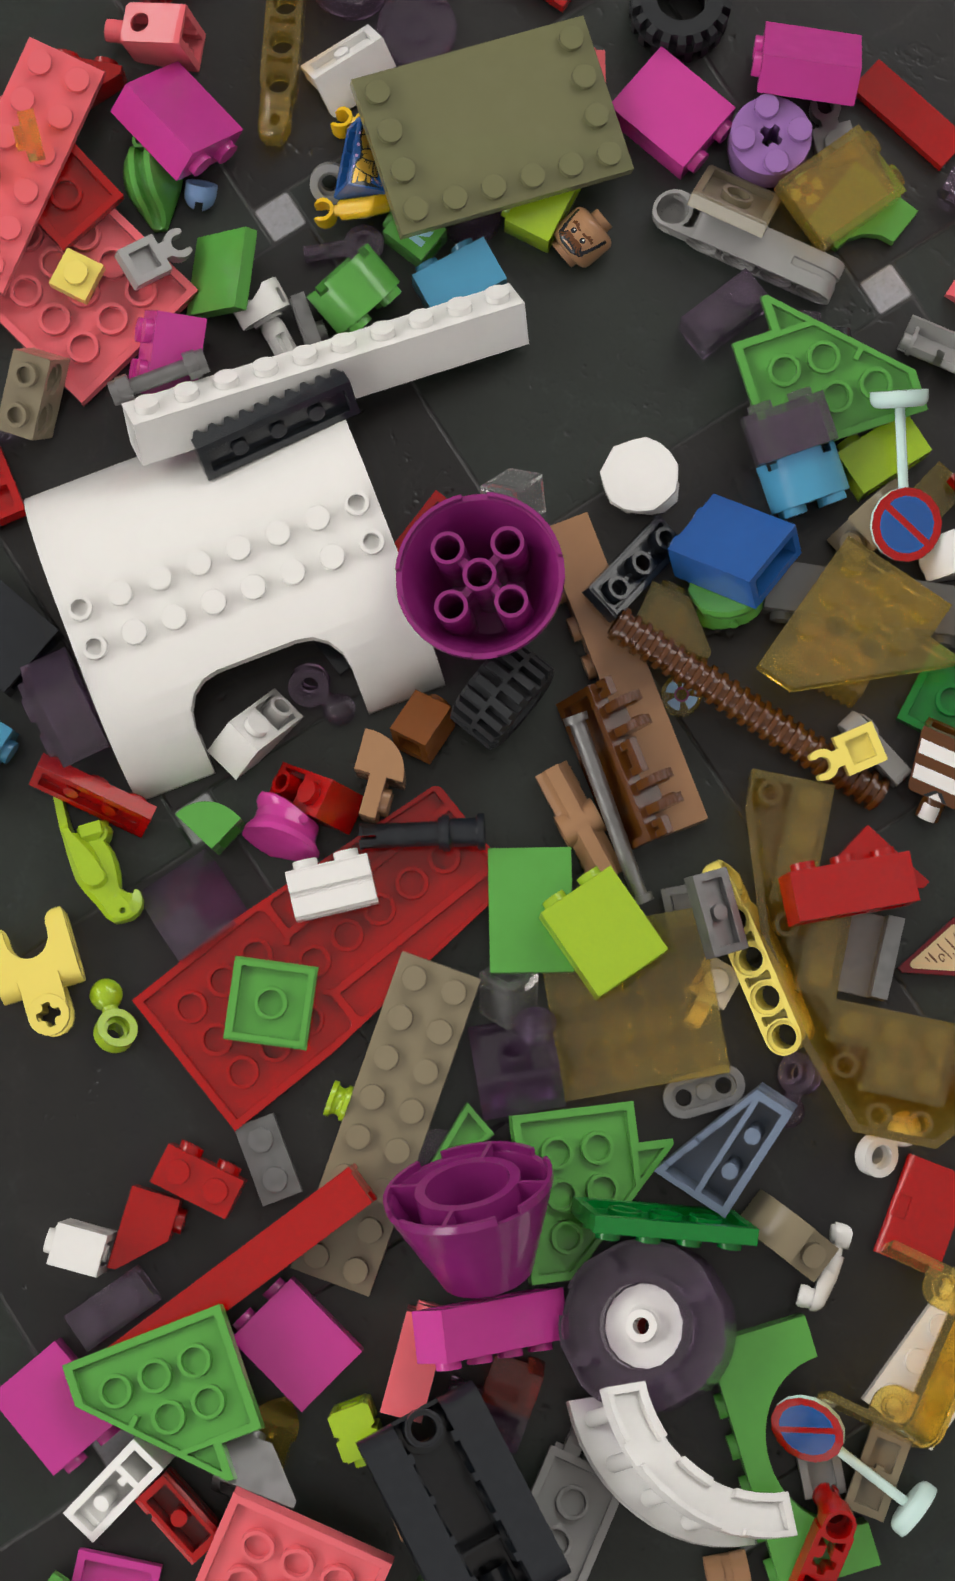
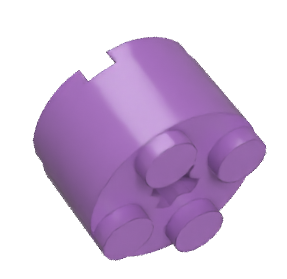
M763 94L748 102L736 114L727 141V155L734 175L765 189L788 185L799 175L805 164L812 142L811 122L799 106L782 97ZM768 140L773 141L768 147L762 143Z

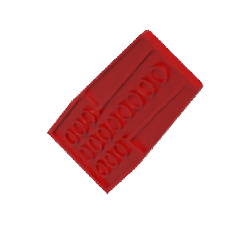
M432 786L378 823L438 821V817H442L443 814H449L450 818L466 817L441 787ZM358 836L335 852L358 848L359 854H368L379 904L298 923L295 919L288 885L286 884L229 922L132 1001L234 1131H237L332 1055L383 1007L402 951L432 960L488 907L487 850L490 847L487 843L486 850H479L477 846L452 847L450 852L439 850V846L360 850L359 840H361V837L376 836ZM333 853L318 864L334 861ZM235 956L319 967L307 1050L223 1039Z

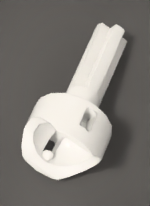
M272 277L261 282L254 298L248 300L246 311L235 312L234 315L243 331L261 328L262 334L274 355L292 351L297 347L284 322L279 318L283 315L282 311L291 306V303L277 278Z

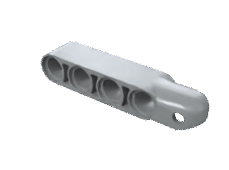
M672 189L665 191L655 200L652 209V219L656 227L661 231L685 241L690 247L804 299L821 305L829 304L835 291V285L839 282L845 269L844 263L838 258L769 227L762 238L688 206L687 203L691 194L683 190Z

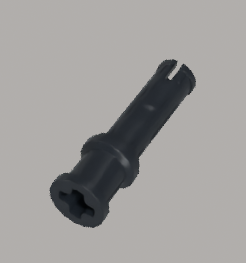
M477 813V816L473 818H450L449 814H443L442 817H438V821L359 823V836H376L361 837V840H359L360 850L439 846V850L444 852H450L452 847L477 846L479 850H486L484 813Z

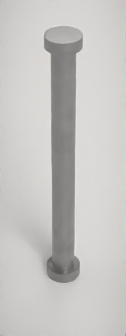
M587 711L567 717L563 721L566 727L570 726L629 892L636 903L640 905L653 900L654 897L652 891L647 892L586 723V720L589 719Z

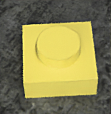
M67 247L49 281V285L51 288L87 305L106 269L103 264Z

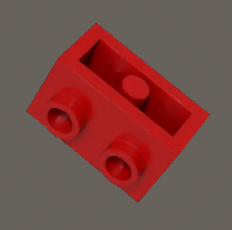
M184 1139L181 1140L179 1145L174 1142L169 1143L149 1182L223 1219L229 1218L248 1179L239 1175L242 1169L222 1158H219L216 1164L202 1157L205 1150Z

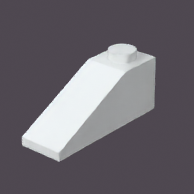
M135 1437L63 1514L93 1543L176 1456Z

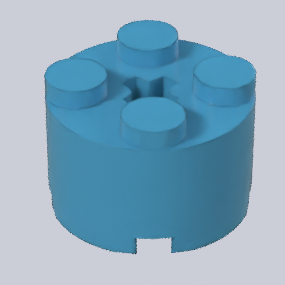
M834 441L824 445L825 452H823L821 445L778 459L776 460L777 463L770 465L772 470L770 472L766 464L756 468L771 515L778 514L779 519L786 520L807 512L806 504L817 501L818 507L821 508L847 498L845 490L849 489L850 486Z

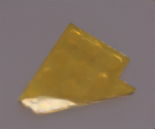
M848 535L761 659L756 669L787 691L796 692L953 667L955 665V654L931 638V635L952 604Z

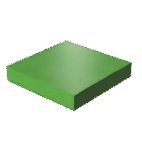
M241 227L197 238L191 283L198 289V292L188 304L186 315L210 318L246 311L257 230Z
M235 956L223 1039L307 1050L319 967Z

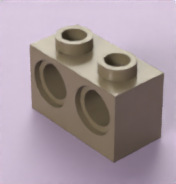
M36 348L13 349L0 406V431L32 441L53 437L70 364L69 358Z

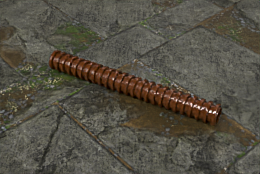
M626 608L622 610V614L614 620L607 632L609 640L617 639L619 641L618 646L621 648L629 647L630 654L635 655L638 653L641 655L640 660L644 663L647 660L650 661V667L653 669L661 668L662 675L667 677L670 674L673 676L672 681L674 683L682 682L683 688L687 691L690 689L694 690L693 695L697 698L705 697L704 702L706 704L714 703L716 705L715 710L718 712L726 711V717L729 719L735 717L738 725L743 726L746 724L748 726L747 731L750 733L758 732V738L761 740L767 738L769 740L768 744L771 747L779 746V752L784 755L790 753L791 760L796 762L799 759L801 761L800 765L803 768H812V774L817 776L827 771L828 762L826 759L819 757L816 760L809 761L807 758L815 750H835L832 742L829 744L825 743V737L821 735L818 737L814 736L815 731L813 729L805 730L804 724L800 721L797 723L793 722L794 717L790 714L782 715L783 710L781 708L773 709L772 702L769 700L761 701L762 696L758 693L752 695L750 693L751 688L747 686L740 687V681L737 679L729 680L728 673L723 672L720 674L718 672L719 667L716 665L708 666V660L703 657L700 660L696 658L697 653L695 651L687 652L686 646L682 643L676 645L675 638L672 636L669 638L664 637L665 632L663 630L655 631L653 629L654 624L651 622L643 623V617L640 615L634 617L631 615V609ZM841 766L833 778L825 781L826 783L832 781V787L837 790L843 788V794L847 797L853 795L856 803L864 802V808L869 811L875 809L882 802L890 787V780L885 777L879 779V773L874 770L869 772L868 768L854 775L847 776L843 766Z

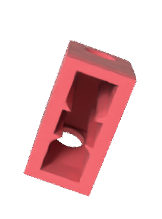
M130 2L126 5L124 19L107 18L104 27L105 41L122 44L133 60L138 63L165 67L179 61L187 71L198 73L200 71L206 33L186 4Z

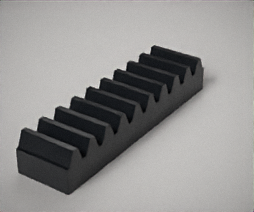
M333 368L330 370V377L327 379L318 375L315 377V384L313 385L305 382L300 383V391L298 392L287 389L282 399L274 395L271 396L269 405L264 406L258 402L254 404V411L251 413L242 409L239 411V418L235 420L229 416L224 417L223 425L220 427L211 423L206 433H202L199 430L193 431L191 442L201 467L210 481L361 412L350 380L344 371L341 372Z

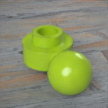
M100 979L93 984L89 994L92 1005L102 1011L93 1029L94 1039L103 1050L110 1053H121L132 1045L138 1033V1025L135 1018L129 1012L118 1008L123 998L121 986L112 979ZM107 1030L116 1031L120 1038L111 1037Z

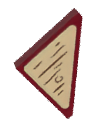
M955 917L951 918L896 969L900 973L955 976Z

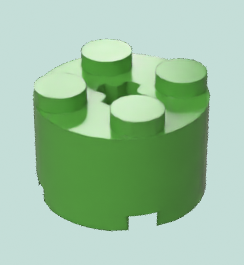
M368 243L358 249L359 253L352 259L348 257L315 287L320 294L317 291H313L306 296L337 334L362 329L372 319L367 313L373 307L376 309L382 306L383 308L386 307L402 292L397 286L400 280Z

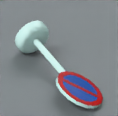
M929 389L869 392L870 403L874 408H895L898 489L889 491L879 499L872 512L870 522L872 539L880 552L892 560L914 561L923 558L934 548L940 537L942 526L939 507L932 497L920 489L909 488L905 407L925 405L929 400Z
M806 1395L788 1396L777 1404L771 1416V1429L777 1442L788 1453L800 1460L814 1463L828 1461L837 1455L899 1503L891 1519L892 1529L898 1535L904 1537L916 1526L934 1500L937 1493L936 1487L927 1481L917 1483L907 1495L903 1494L843 1447L845 1427L840 1416L828 1404L816 1397Z

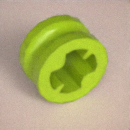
M335 1080L323 1115L328 1117L330 1114H335L338 1117V1121L342 1122L354 1086L350 1085L348 1088H343L341 1082Z

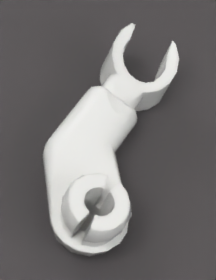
M836 1221L835 1224H831L829 1239L839 1250L816 1279L814 1288L805 1284L800 1285L795 1304L798 1307L808 1308L809 1311L813 1312L824 1307L837 1281L844 1260L842 1256L843 1249L848 1250L851 1243L853 1231L848 1225Z

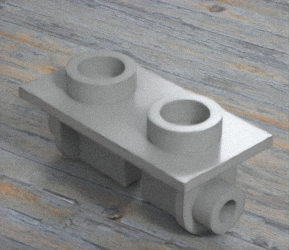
M913 314L897 350L904 352V355L914 356L955 374V332Z

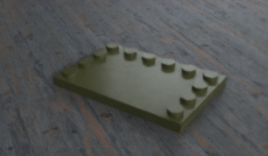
M583 15L351 79L350 88L400 240L629 175L634 170Z

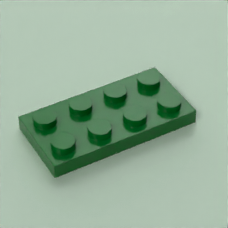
M573 1196L571 1214L583 1223L584 1228L595 1233V1238L601 1240L619 1241L620 1236L624 1235L636 1236V1241L645 1244H661V1238L675 1239L678 1245L692 1248L701 1247L702 1242L717 1243L716 1246L718 1248L731 1251H741L742 1245L757 1246L760 1229L733 1209L724 1218L709 1207Z

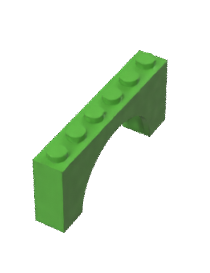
M801 1312L707 1340L705 1344L708 1352L701 1353L707 1377L715 1376L720 1393L713 1394L720 1419L728 1417L732 1434L725 1436L732 1460L740 1459L745 1475L738 1477L742 1490L760 1493L785 1492L779 1484L770 1464L766 1445V1423L772 1399L784 1379L801 1364L818 1357L806 1316ZM791 1497L790 1501L798 1535L778 1539H756L758 1544L766 1543L770 1558L764 1559L763 1564L769 1581L789 1580L812 1522L817 1517V1514L805 1509ZM864 1517L856 1518L857 1527L853 1536L854 1541L838 1578L881 1565L869 1523ZM824 1538V1541L827 1545L829 1541ZM825 1550L821 1558L814 1557L816 1564H819L822 1559H830L827 1550Z

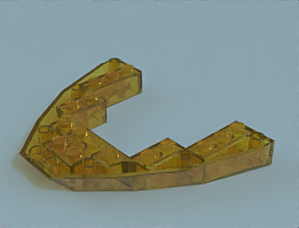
M753 768L748 776L745 812L761 939L800 1027L801 1043L853 1132L937 1149L955 1135V1023L836 999L852 916L788 928L778 881L779 877L791 871L790 865L814 860L816 867H819L835 785Z

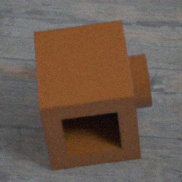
M415 690L390 727L393 742L397 748L430 765L455 728V722L450 719L452 711L450 704L436 694L428 696Z

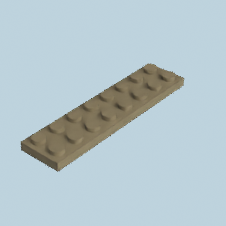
M402 951L319 1188H321L355 1163L358 1166L357 1170L378 1199L293 1261L290 1268L368 1297L371 1295L394 1230V1225L390 1222L384 1210V1191L399 1172L418 1161L481 984V978Z

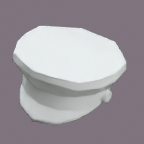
M642 437L612 448L600 471L604 491L612 505L627 514L654 515L666 512L678 501L679 465L671 452L660 442L648 437Z

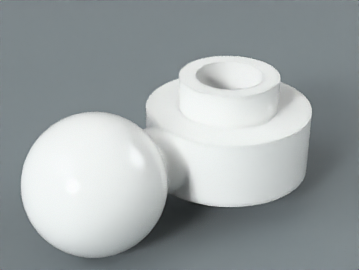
M898 1114L888 1122L886 1136L876 1133L864 1136L858 1143L855 1151V1162L858 1169L864 1174L877 1178L888 1176L897 1165L899 1157L898 1147L911 1146L918 1140L920 1126L917 1120L908 1114Z

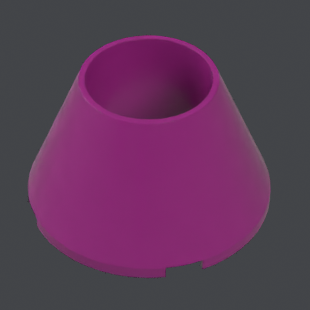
M486 1141L459 1145L441 1150V1159L422 1167L419 1161L412 1163L390 1181L383 1194L386 1216L448 1293L462 1298L495 1296L517 1287L532 1273L554 1180L550 1159L547 1156L543 1158L537 1156L534 1147L508 1141Z

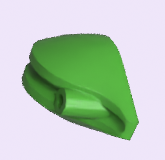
M133 136V146H130L123 167L125 191L154 233L166 232L179 199L183 179L176 181Z

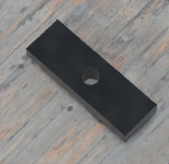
M657 515L582 592L609 623L617 619L622 614V610H625L668 565L670 557L667 549L673 538L677 535L675 531L660 515Z

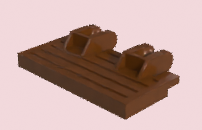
M610 675L584 687L556 704L562 721L567 717L587 711L589 719L586 720L633 851L674 831L667 814L656 818L655 814L684 801L681 791L671 792L662 796L658 787L659 784L668 781L674 776L671 767L652 773L643 779L640 778L639 774L647 771L649 768L636 736L627 740L624 737L651 724L652 720L649 713L639 714L630 718L627 707L636 704L638 700L642 699L639 689L625 693L609 702L608 697L617 692ZM565 726L572 746L574 748V751L576 753V756L578 758V761L580 763V766L582 768V771L585 775V778L587 780V783L589 785V788L591 790V793L601 815V818L604 822L591 783L589 781L587 772L585 770L582 758L580 756L578 747L572 734L570 726Z

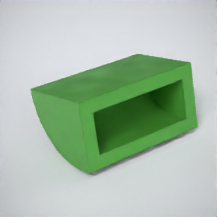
M211 801L192 803L175 814L218 855L236 839L246 825L230 808Z

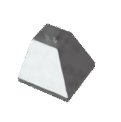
M258 1430L227 1442L226 1445L237 1479L226 1481L213 1475L211 1490L232 1497L236 1486H239L293 1510L296 1498L273 1444L265 1441L267 1435Z

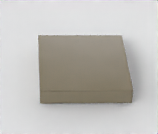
M711 164L707 167L694 188L687 205L762 238L783 197Z

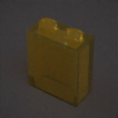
M859 124L779 180L774 188L777 196L813 246L823 252L830 250L893 205L906 192L903 186L905 181L901 172L895 165H888L879 153L881 147L875 136L870 131L864 132Z

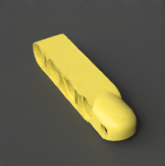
M718 859L707 864L702 873L727 866L738 909L746 917L744 931L748 946L755 947L761 952L763 962L760 968L752 967L746 958L749 948L730 953L728 957L766 1045L777 1055H791L807 1044L810 1037L809 1024L759 909L751 902L739 873L729 864ZM766 985L774 987L779 993V1003L776 1007L768 1005L763 999V989ZM782 1024L789 1025L794 1029L796 1033L794 1045L786 1044L781 1040L779 1029Z

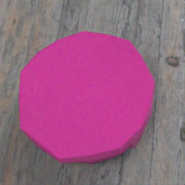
M262 791L256 799L258 807L256 814L244 826L242 836L270 857L292 861L313 857L318 858L320 852L316 846V838L319 833L317 823L285 798L275 793Z

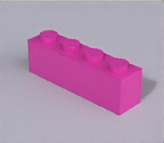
M563 1287L532 1288L412 1311L417 1364H435L436 1371L461 1369V1361L467 1360V1365L493 1362L492 1354L496 1353L498 1358L522 1356L523 1348L527 1347L528 1352L553 1349V1341L569 1338Z

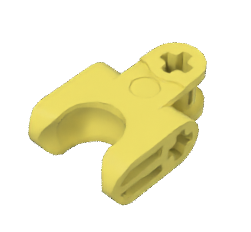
M61 906L51 908L45 915V925L48 934L47 943L44 950L33 958H20L13 951L7 934L0 929V998L5 1006L23 1001L31 1027L37 1033L50 1037L62 1036L73 1027L75 1010L68 986L86 981L68 914ZM48 1006L61 1011V1015L55 1018L56 1025L54 1026L50 1022L43 1021V1016L49 1013Z

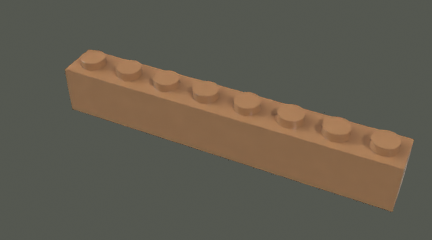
M585 512L551 525L550 527L560 544L565 565V584L560 604L566 602L571 617L566 619V624L573 641L581 640L586 655L581 657V662L589 680L596 678L597 681L611 675L617 692L608 697L609 702L625 693L640 690L642 699L638 700L636 704L627 707L630 718L639 714L649 713L652 723L624 737L627 740L636 736L649 768L647 771L639 774V776L643 779L652 773L671 767L674 776L668 781L659 784L658 787L662 796L680 791L684 801L655 814L656 818L667 814L674 830L660 837L659 840L706 822L708 816L647 662L641 661V655L638 653L635 655L630 654L629 647L621 648L618 646L619 641L617 639L611 641L607 638V632L614 621L609 623L582 593L608 566L588 513Z

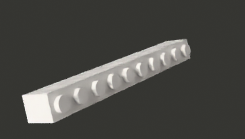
M510 283L493 285L484 291L465 297H454L446 303L426 309H416L410 312V314L388 321H377L369 327L353 332L339 333L324 341L311 345H300L292 351L272 357H262L253 363L234 369H223L214 375L195 381L181 382L173 388L157 393L140 395L134 400L121 403L131 446L142 466L195 450L191 442L193 431L199 430L202 433H206L211 423L220 427L223 425L224 417L229 416L235 420L239 418V411L242 409L249 413L253 412L255 403L259 402L264 406L269 405L271 396L274 395L282 399L287 389L298 392L300 391V383L305 382L313 385L315 384V377L318 375L327 379L330 377V370L333 368L341 372L344 371L350 380L355 398H360L529 344L525 302Z

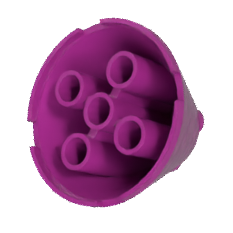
M494 492L467 496L460 494L443 500L430 508L413 524L406 534L399 549L395 565L398 602L411 627L424 641L434 648L464 659L497 658L515 652L529 644L547 627L554 617L561 602L565 584L563 554L556 535L549 524L539 513L522 501Z

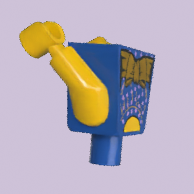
M345 106L339 107L335 111L337 120L344 123L332 122L330 124L333 135L339 139H345L334 198L339 201L338 204L333 205L331 200L322 197L314 203L317 211L330 210L326 216L314 218L317 226L323 229L334 226L338 217L344 221L367 218L391 211L360 115L358 113L356 117H353L352 111Z

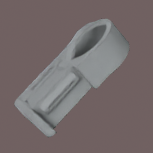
M852 711L837 725L840 733L842 734L867 723V721H872L888 760L873 767L883 778L885 777L890 780L889 785L892 788L898 786L911 774L912 770L879 735L878 728L873 720L864 714Z

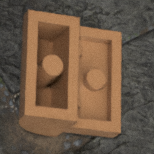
M365 728L354 767L358 778L368 780L359 815L363 822L377 824L380 816L388 817L394 794H392L393 790L388 789L389 786L405 790L406 771L397 746L385 735Z

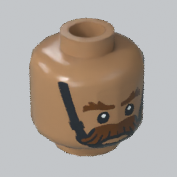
M577 207L559 222L554 232L555 240L551 244L571 268L575 264L586 268L611 247V238L607 232L612 226L598 209L590 213L584 207Z

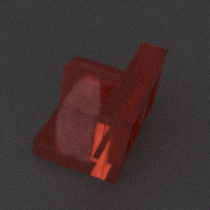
M496 1355L488 1376H486L483 1383L481 1396L484 1402L530 1418L544 1379L545 1361L529 1356L527 1362L513 1357L498 1358V1355Z

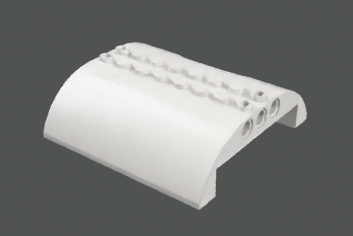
M346 420L210 481L201 467L195 450L145 466H142L138 457H134L24 499L27 520L43 570L103 728L132 792L146 800L216 773L202 735L196 728L193 714L196 695L203 684L220 672L296 643L314 640L329 644L343 654L353 670L369 715L409 700L415 690L425 694L446 686L433 646L424 641L415 632L399 605L395 570L398 551Z

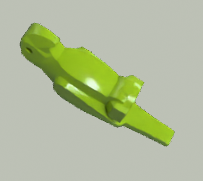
M53 797L59 828L76 882L107 919L116 925L134 921L141 915L144 909V899L138 889H134L133 893L122 889L120 864L109 844L114 832L112 827L109 826V822L107 820H97L80 825L76 829L77 833H75L66 802Z

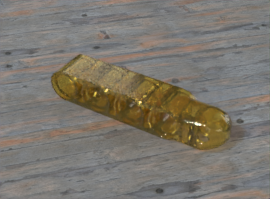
M266 0L260 68L261 92L258 134L262 142L268 146L282 147L291 135L293 106L299 95L307 0ZM286 3L293 4L296 7L289 14H280L276 11L280 5ZM280 42H287L292 45L290 51L281 54L273 51V47ZM276 81H285L289 84V87L283 92L276 93L269 89L272 83Z

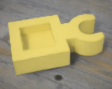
M872 721L832 737L831 740L835 750L819 749L807 756L809 761L822 757L828 762L827 771L817 775V781H826L833 778L841 766H843L846 775L851 776L888 760Z

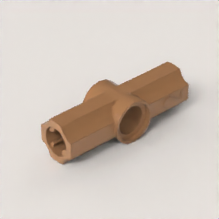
M567 760L535 776L555 815L553 819L568 847L573 848L584 872L586 873L598 866L600 871L611 866L616 874L621 873L622 869L617 855L605 834V831H607L606 826L593 801L590 798H586Z

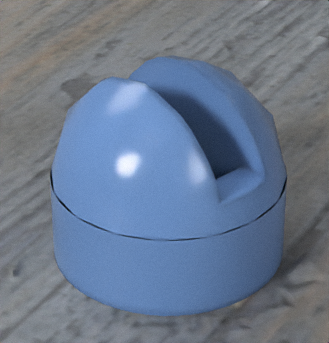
M187 179L184 190V198L187 205L194 209L195 202L202 203V211L210 209L215 203L218 185L206 180Z

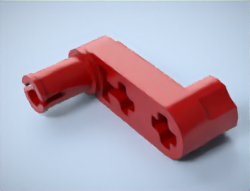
M821 1483L813 1491L812 1497L818 1508V1514L812 1522L788 1581H837L854 1541L853 1536L856 1531L857 1522L849 1504L841 1498L839 1489L834 1484L830 1488L829 1483ZM824 1538L829 1541L827 1545L824 1541ZM825 1550H827L830 1559H822L819 1564H816L814 1557L821 1558Z

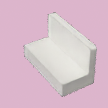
M369 24L301 65L307 80L319 91L329 113L333 117H336L335 111L339 107L345 106L351 109L356 106L350 88L351 79L397 67L383 37Z

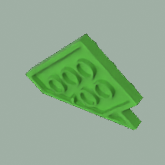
M769 295L761 296L760 301L770 331L732 343L731 345L769 463L815 446L824 445L894 422L895 408H874L870 403L869 392L922 389L915 369ZM927 404L917 407H905V418L927 411Z
M634 1101L508 1116L511 1142L534 1147L535 1154L541 1158L547 1156L552 1164L554 1174L533 1271L528 1277L529 1285L574 1280L603 1241L595 1238V1233L584 1228L583 1223L571 1214L573 1196L632 1201L674 1145L673 1138L639 1142Z
M223 1304L215 1305L62 1365L75 1407L226 1481L237 1479L226 1443L265 1428Z

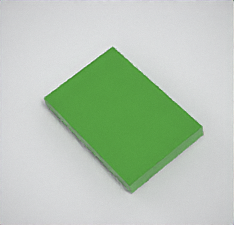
M571 847L488 848L490 974L574 973V968L539 919L540 913L545 910L542 905L545 900L562 889L566 895L572 892Z

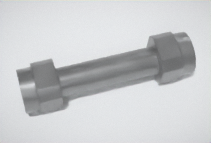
M202 348L181 353L182 360L128 379L127 375L123 374L107 382L115 406L134 400V395L188 375L191 381L203 377V374L209 373L210 370Z

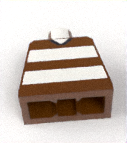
M928 717L921 731L908 788L922 795L915 814L931 823L939 822L945 806L955 810V728Z

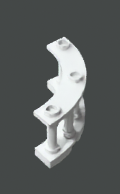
M645 1381L605 1387L599 1390L601 1396L566 1402L575 1435L592 1469L604 1486L623 1506L651 1527L671 1537L692 1544L721 1548L756 1545L755 1539H778L798 1535L788 1491L760 1493L739 1488L733 1489L714 1481L712 1476L698 1468L686 1456L681 1457L666 1439L668 1434L656 1415Z

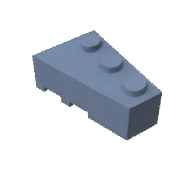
M762 1082L663 1160L654 1172L726 1218L798 1105Z

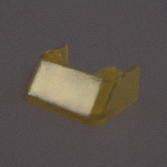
M892 1240L883 1244L880 1253L925 1273L922 1282L924 1298L931 1306L946 1313L913 1392L898 1385L884 1386L873 1395L868 1409L831 1391L819 1392L817 1399L825 1402L831 1408L915 1448L927 1449L941 1442L955 1411V1268L896 1240Z

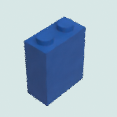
M713 494L703 507L697 509L693 519L680 534L673 538L667 549L675 577L754 609H757L802 553L795 524L717 494Z

